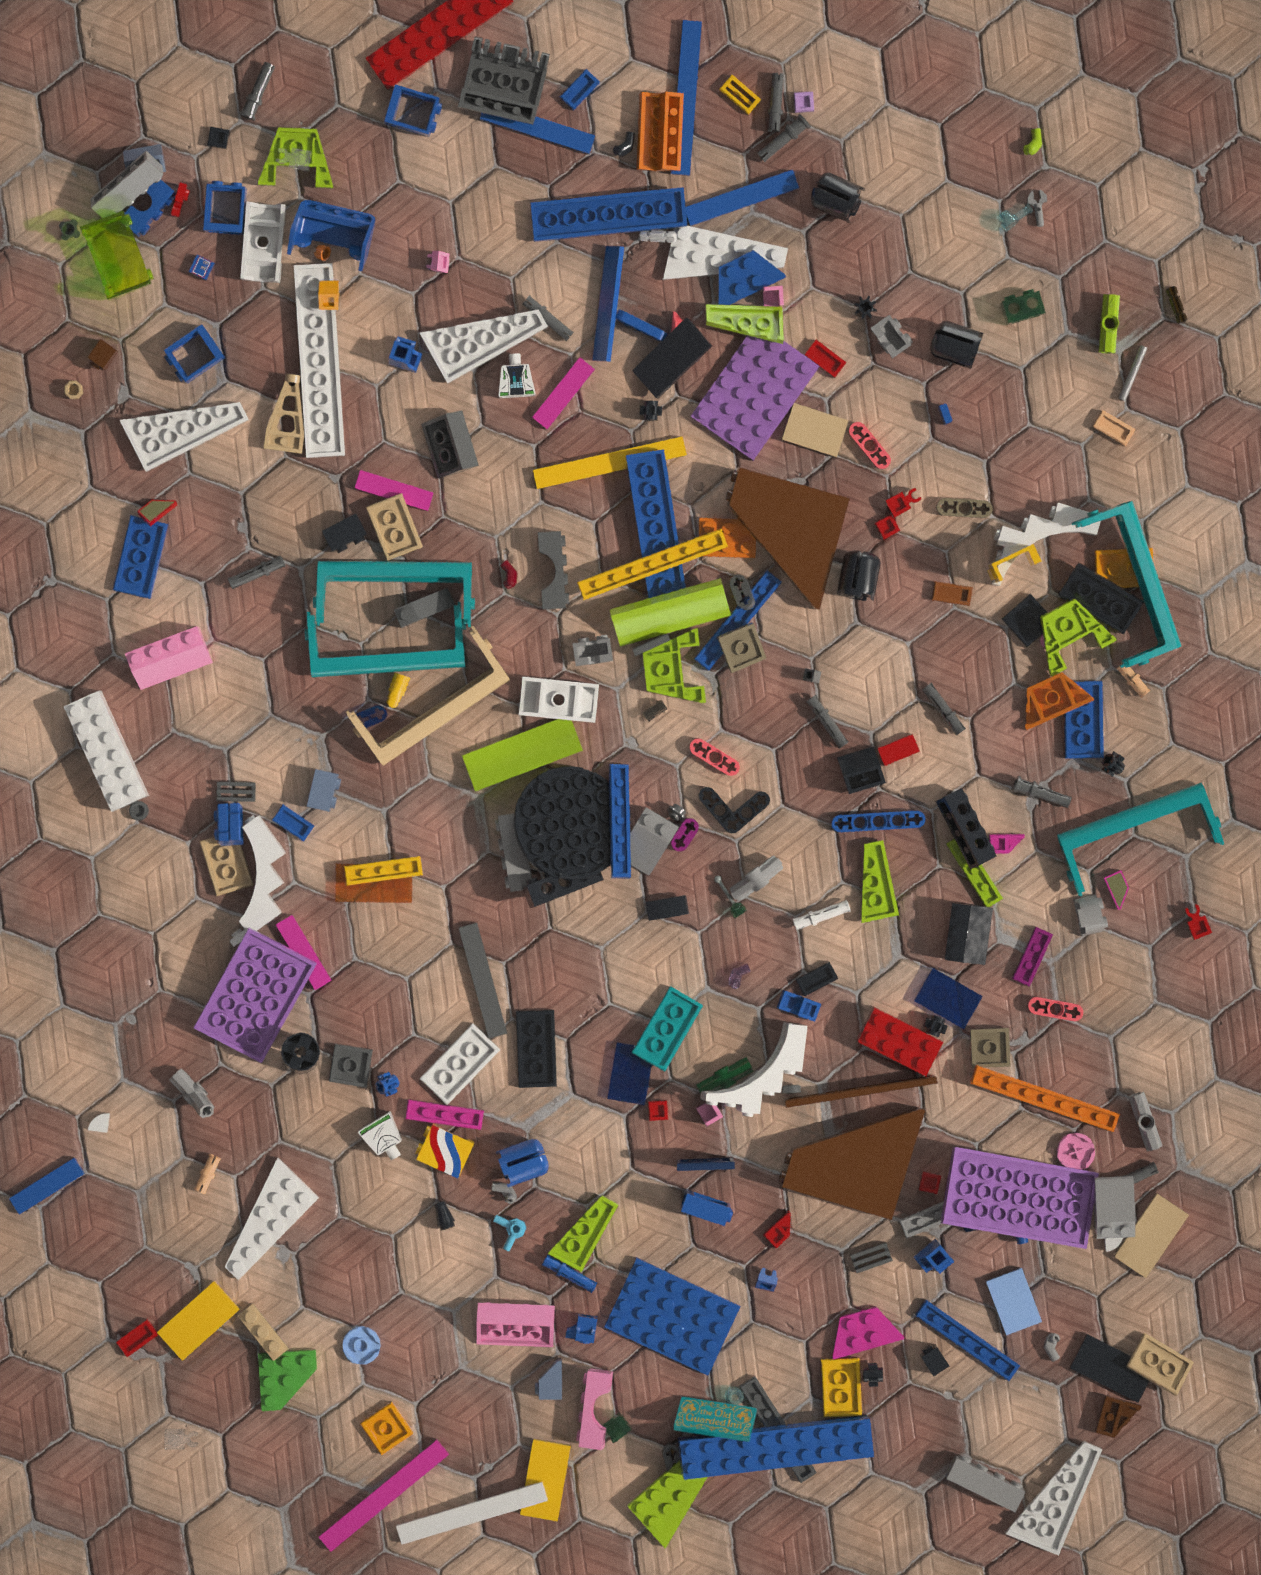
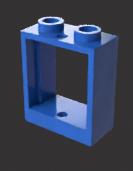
M395 84L384 122L392 127L430 137V134L435 132L437 122H434L436 114L440 115L442 109L440 98ZM402 94L433 103L426 130L395 121Z
M212 181V184H207L203 228L205 232L244 235L247 189L245 186H242V183L232 182L231 185H223V182ZM213 192L240 193L238 225L211 223Z
M202 324L164 350L167 354L164 358L168 364L176 367L177 371L175 374L181 382L184 380L187 384L225 359V356ZM200 335L215 358L190 375H187L173 353Z
M686 1189L680 1207L681 1212L725 1226L726 1222L730 1223L733 1215L730 1203Z

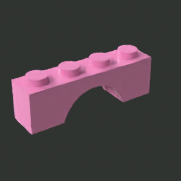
M590 1368L587 1373H584L583 1384L586 1385L585 1392H582L581 1403L584 1405L583 1411L579 1413L581 1430H578L576 1441H579V1447L602 1450L605 1446L607 1428L602 1426L595 1418L594 1404L599 1396L611 1391L613 1371Z

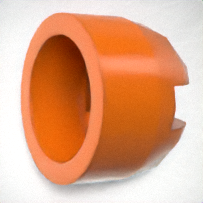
M325 245L316 246L315 257L322 261L328 260L331 254L330 247Z

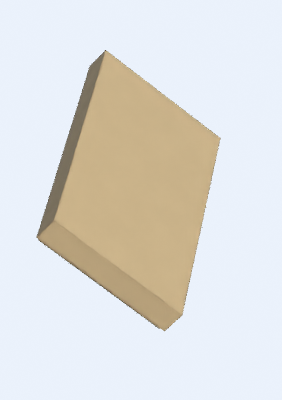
M1156 1193L1135 1224V1237H1126L1114 1257L1147 1278L1189 1215Z

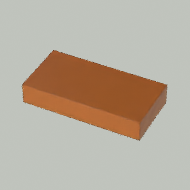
M934 581L932 601L970 606L973 587Z

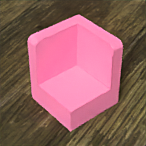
M783 286L763 287V305L783 308Z
M704 1103L696 1108L706 1127L723 1117L717 1105Z

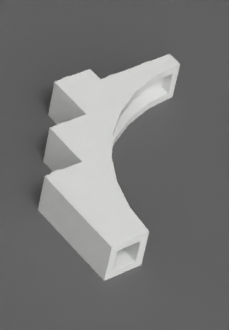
M1057 503L1056 506L1051 507L1049 517L1052 518L1051 520L1031 514L1028 515V518H1024L1021 526L1024 532L1002 526L1000 530L997 529L994 536L995 545L1003 548L998 550L995 561L1007 557L1050 535L1084 533L1095 536L1101 521L1082 528H1076L1075 525L1072 526V522L1088 517V512ZM1016 557L997 565L1002 578H1004L1006 571ZM992 580L991 584L1000 586L1002 581L996 583L995 580Z
M784 1022L775 1051L767 1063L755 1075L745 1082L728 1089L701 1091L700 1099L706 1101L708 1105H718V1102L725 1103L724 1106L736 1107V1110L742 1112L743 1116L753 1117V1114H760L762 1092L764 1095L774 1096L775 1092L781 1093L783 1072L786 1074H795L796 1071L802 1072L807 1026Z

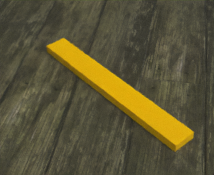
M683 436L533 470L537 489L628 469L626 455L664 449L666 460L687 456Z
M722 529L581 580L577 584L583 600L721 550L728 547Z

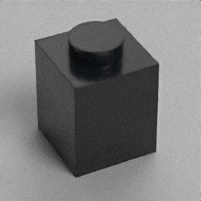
M930 1344L922 1349L923 1353L920 1356L933 1377L950 1367L936 1344L934 1346Z

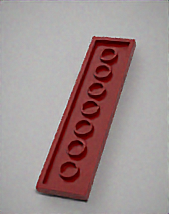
M447 0L365 59L388 91L395 84L397 85L514 2L513 0Z

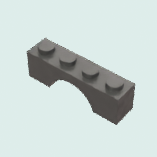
M561 531L538 532L539 553L547 555L553 561L556 569L553 582L541 590L543 610L566 609V604H569V593H565V585H568V573L564 574L563 566H567L566 554L562 553V547H566L565 535H561Z

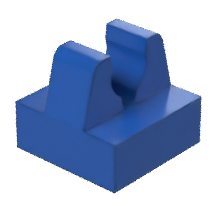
M762 1268L755 1288L774 1292L778 1280L776 1271L773 1270L771 1276L765 1274L766 1268Z

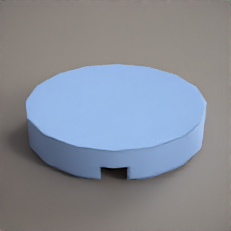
M358 1326L349 1330L342 1344L343 1353L346 1358L354 1364L362 1365L374 1361L381 1347L380 1338L377 1333L365 1326Z

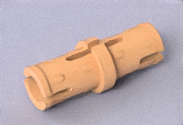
M1119 666L1116 668L1128 681V686L1131 685L1140 698L1150 691L1139 678L1140 675L1136 674L1131 667L1120 668Z
M209 1154L204 1169H201V1176L194 1190L199 1192L201 1185H203L200 1192L206 1194L211 1179H214V1172L221 1158L216 1156L212 1163L213 1154Z

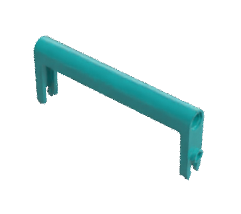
M1133 501L1119 504L1101 512L1098 509L1088 512V517L1072 522V526L1075 525L1076 528H1082L1113 516L1116 517L1158 641L1157 646L1121 660L1120 668H1127L1136 664L1139 666L1145 665L1150 662L1149 659L1181 647L1182 645Z
M318 561L317 594L313 596V608H316L317 626H320V623H324L327 582L463 583L464 624H468V627H471V610H475V598H472V562Z
M457 602L458 605H454L455 649L336 658H319L315 615L307 612L308 629H304L305 641L309 640L311 677L465 667L463 630H466V624H464V618H462L461 602Z
M1195 784L1058 834L1057 838L1069 869L1066 871L1069 881H1073L1078 896H1083L1082 892H1085V888L1074 859L1073 849L1187 807L1200 804L1214 842L1224 845L1219 829L1222 827L1220 819L1214 815L1203 784Z

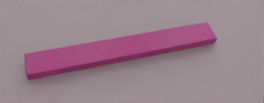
M436 1439L319 1536V1539L330 1552L333 1551L446 1458L449 1453Z

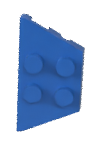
M755 250L747 252L719 266L718 305H731L763 289V287L786 278V275Z

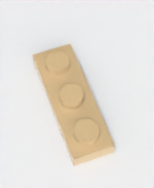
M254 1304L238 1315L273 1361L289 1349Z

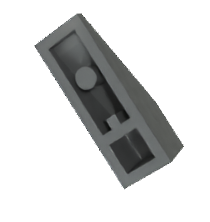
M448 588L399 607L394 612L401 628H404L451 608L455 604Z

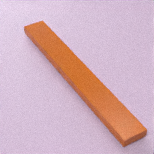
M978 1065L975 1066L970 1083L1111 1132H1114L1120 1116L1119 1113Z

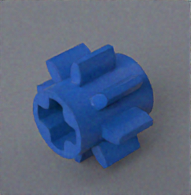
M390 1072L377 1076L379 1081L375 1085L380 1094H384L387 1097L398 1092L396 1088L399 1087V1080L396 1075H391Z

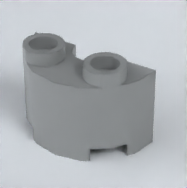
M888 315L871 327V331L878 338L877 341L884 351L893 359L910 347L913 341L907 333L903 334L899 330L902 327L896 318L892 319Z
M608 635L596 636L597 640L589 641V637L578 639V643H573L576 666L613 661Z
M1096 894L1073 899L1081 937L1104 932V928L1108 927L1106 916L1102 917L1101 909H1104L1102 898H1097Z

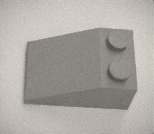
M645 807L630 832L631 865L650 875L679 826Z
M1133 1176L1095 1178L1094 1229L1096 1238L1135 1237L1136 1221Z

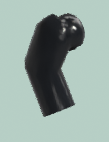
M626 132L625 141L619 146L615 145L613 148L615 156L623 157L633 150L635 133Z

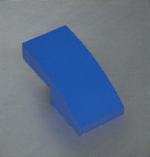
M783 990L776 1008L815 1022L821 1003Z

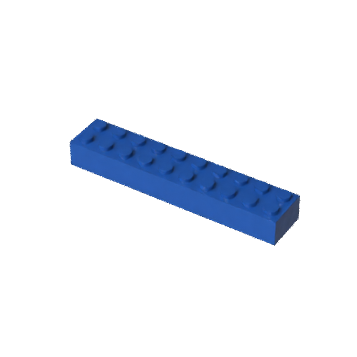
M867 1415L752 1429L749 1442L708 1435L678 1438L681 1473L684 1480L874 1457L871 1423Z

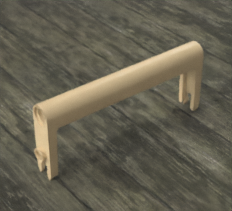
M474 626L471 627L470 633L491 664V668L383 742L377 743L354 711H346L347 716L355 726L353 728L358 738L363 737L383 766L510 680L490 651L493 648L487 638L484 640L481 638Z

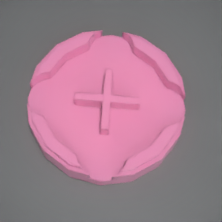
M1078 1132L1065 1135L1059 1141L1056 1149L1057 1158L1064 1167L1079 1170L1089 1167L1095 1156V1149L1091 1139Z

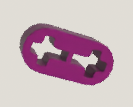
M688 818L683 821L671 840L674 850L684 851L699 829L698 822L695 819ZM694 822L695 830H690L686 835L684 833L687 829L685 824ZM682 835L686 836L683 840L685 846L675 847V839H680Z

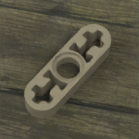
M943 498L936 505L937 512L940 515L953 517L987 518L993 510L991 503L985 500ZM947 502L948 506H954L953 502H957L955 507L956 514L953 513L954 509H948L946 513L943 512L944 510L940 508V505ZM961 503H967L970 506L968 513L963 514L959 511ZM972 503H976L975 507H982V504H985L989 511L985 512V515H982L981 511H975L976 515H973Z

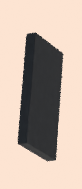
M686 317L632 371L654 397L659 399L713 345L693 322Z
M1080 562L1077 563L1058 593L1059 596L1067 601L1073 598L1076 599L1092 616L1122 634L1126 632L1144 604V601Z
M554 1010L516 1011L518 1087H557Z
M1086 1334L1070 1365L1072 1370L1139 1403L1149 1383V1380L1126 1367L1131 1355L1089 1334Z

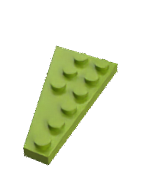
M679 1461L674 1463L670 1470L665 1471L627 1506L666 1549L707 1477L684 1480Z

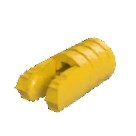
M394 672L392 682L388 688L389 694L386 701L389 707L396 708L399 705L398 703L401 697L404 696L411 678Z

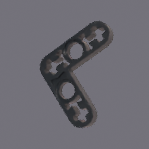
M704 787L699 792L700 801L728 833L738 832L770 803L769 795L761 791L754 794L737 810L732 812L712 788ZM705 790L713 793L711 794L713 800L719 799L711 808L708 806L711 802L708 799L703 800L702 798ZM758 795H760L761 797L765 795L766 804H759L758 806H756L757 808H759V810L756 812L754 807L750 805L749 802L753 801V803L755 804L758 801ZM717 805L725 807V813L722 816H718L714 812V808ZM744 807L752 809L751 817L744 818L741 811ZM738 813L739 817L745 822L743 824L740 821L736 823L737 828L735 830L732 828L728 829V821L736 820L737 817L734 815Z

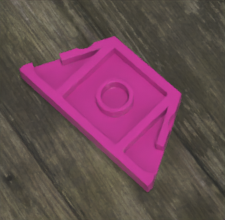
M876 1306L841 1316L838 1322L832 1355L833 1360L903 1340L904 1336Z

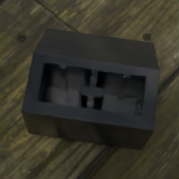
M874 746L837 757L848 794L886 783Z

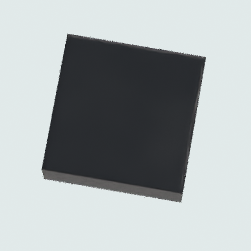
M210 127L207 146L227 150L230 130Z

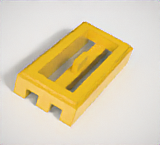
M733 75L719 89L748 115L761 101L757 95ZM733 81L755 101L752 103L747 97H745L740 91H738L733 85H731L730 82ZM728 87L730 90H732L737 96H739V97H740L744 102H746L750 107L747 108L743 103H741L736 97H734V96H733L729 91H727L725 88Z

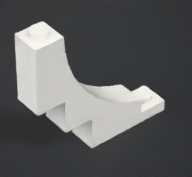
M252 815L244 821L246 825L242 827L251 842L255 854L257 875L251 902L239 920L245 930L242 931L240 928L231 935L233 938L230 942L233 947L241 942L248 927L257 931L282 913L269 893L284 883L271 864L286 854V852L260 816L255 818Z

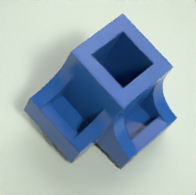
M397 336L389 356V365L416 373L422 357V353L414 350L416 342Z
M936 1239L914 1256V1259L926 1273L936 1269L940 1274L954 1263V1260Z
M578 1314L577 1323L572 1327H567L565 1338H572L583 1344L594 1343L597 1316Z

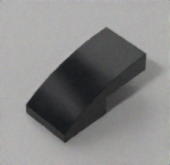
M686 895L645 902L649 921L689 914Z

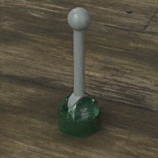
M715 876V883L719 884L732 904L730 911L734 919L747 911L742 903H735L721 882L722 878Z

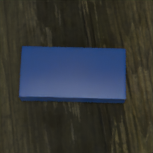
M585 69L560 98L574 111L600 84V81Z
M282 804L272 819L303 842L315 826L284 804Z

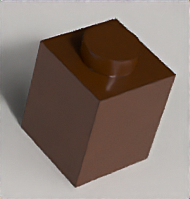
M100 339L87 358L92 360L90 364L96 369L100 370V368L106 370L119 351Z

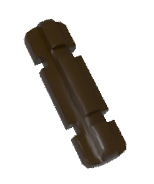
M1177 287L1167 288L1166 292L1168 297L1170 296L1169 301L1174 314H1176L1177 323L1186 322L1187 316L1183 312L1184 307L1180 296L1177 295Z

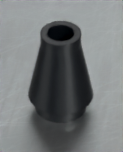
M446 1202L434 1204L437 1227H440L441 1231L454 1227L455 1219L448 1209Z

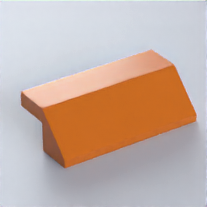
M640 92L636 170L654 172L680 171L684 93L663 92L659 94Z

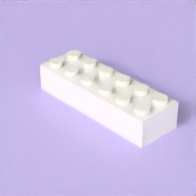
M102 691L94 692L64 706L111 812L149 796Z

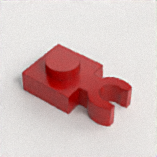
M179 183L171 216L179 218L183 202L188 201L190 190H187V184Z
M916 488L911 489L907 496L900 492L885 501L894 518L910 510L911 506L909 503H917L921 500V497L913 499L911 496L917 490Z
M1194 904L1196 909L1194 913H1190L1189 909L1185 908L1186 915L1191 917L1187 925L1193 940L1212 933L1206 916H1199L1200 907L1198 904Z

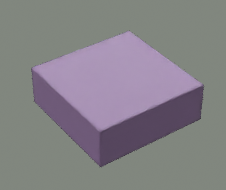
M813 92L794 93L795 113L814 112Z

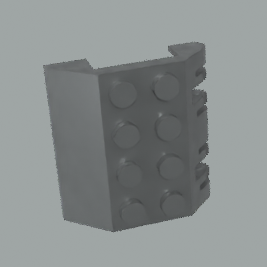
M475 36L464 88L461 91L458 107L533 125L539 108L550 54L542 52L540 62H538L539 51L535 50L532 57L533 61L530 63L526 62L527 48H523L520 58L521 47L504 43L502 53H500L502 42H497L495 45V54L488 53L490 40L485 39L484 47L482 48L483 38Z

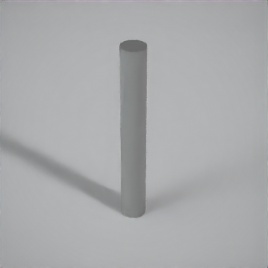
M1140 345L1118 399L1126 401L1147 347Z

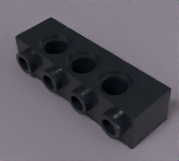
M962 788L935 801L970 870L997 857L993 845L986 836L985 829L981 826L977 814L972 809L968 796Z
M599 873L582 880H565L566 884L562 887L559 884L558 878L543 874V879L538 880L536 877L526 881L527 885L523 886L522 889L529 908H534L604 879L602 874ZM543 883L548 886L547 893H543L541 890Z

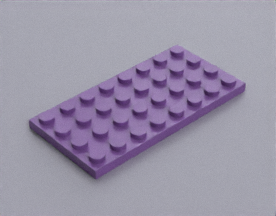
M953 1147L941 1223L1087 1249L1094 1206L1095 1178H1098L1099 1173Z

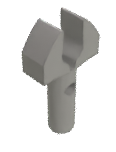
M1039 190L1040 200L1037 203L1033 198V191H1031L1027 198V204L1034 207L1037 227L1044 226L1042 205L1047 202V195L1042 190Z

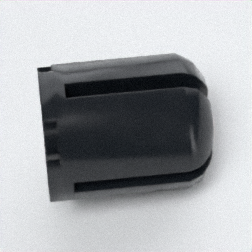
M829 172L822 174L816 181L817 187L812 189L811 204L814 208L850 223V216L855 217L862 201L859 197L861 190L865 192V188Z
M942 321L937 326L930 345L931 354L935 358L971 369L984 333L950 321Z
M859 550L847 552L843 556L837 595L840 596L841 593H844L850 599L866 601L867 597L874 601L881 564L880 559L870 552L864 551L861 553Z
M302 1032L287 1037L281 1050L284 1066L290 1072L295 1070V1074L299 1075L307 1074L314 1070L320 1057L319 1045L315 1038ZM304 1047V1052L306 1053V1055H301V1057H297V1053L295 1054V1052L300 1051L301 1048Z

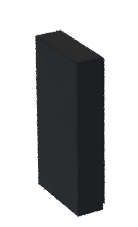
M827 962L797 978L796 981L804 996H807L839 978L831 963Z

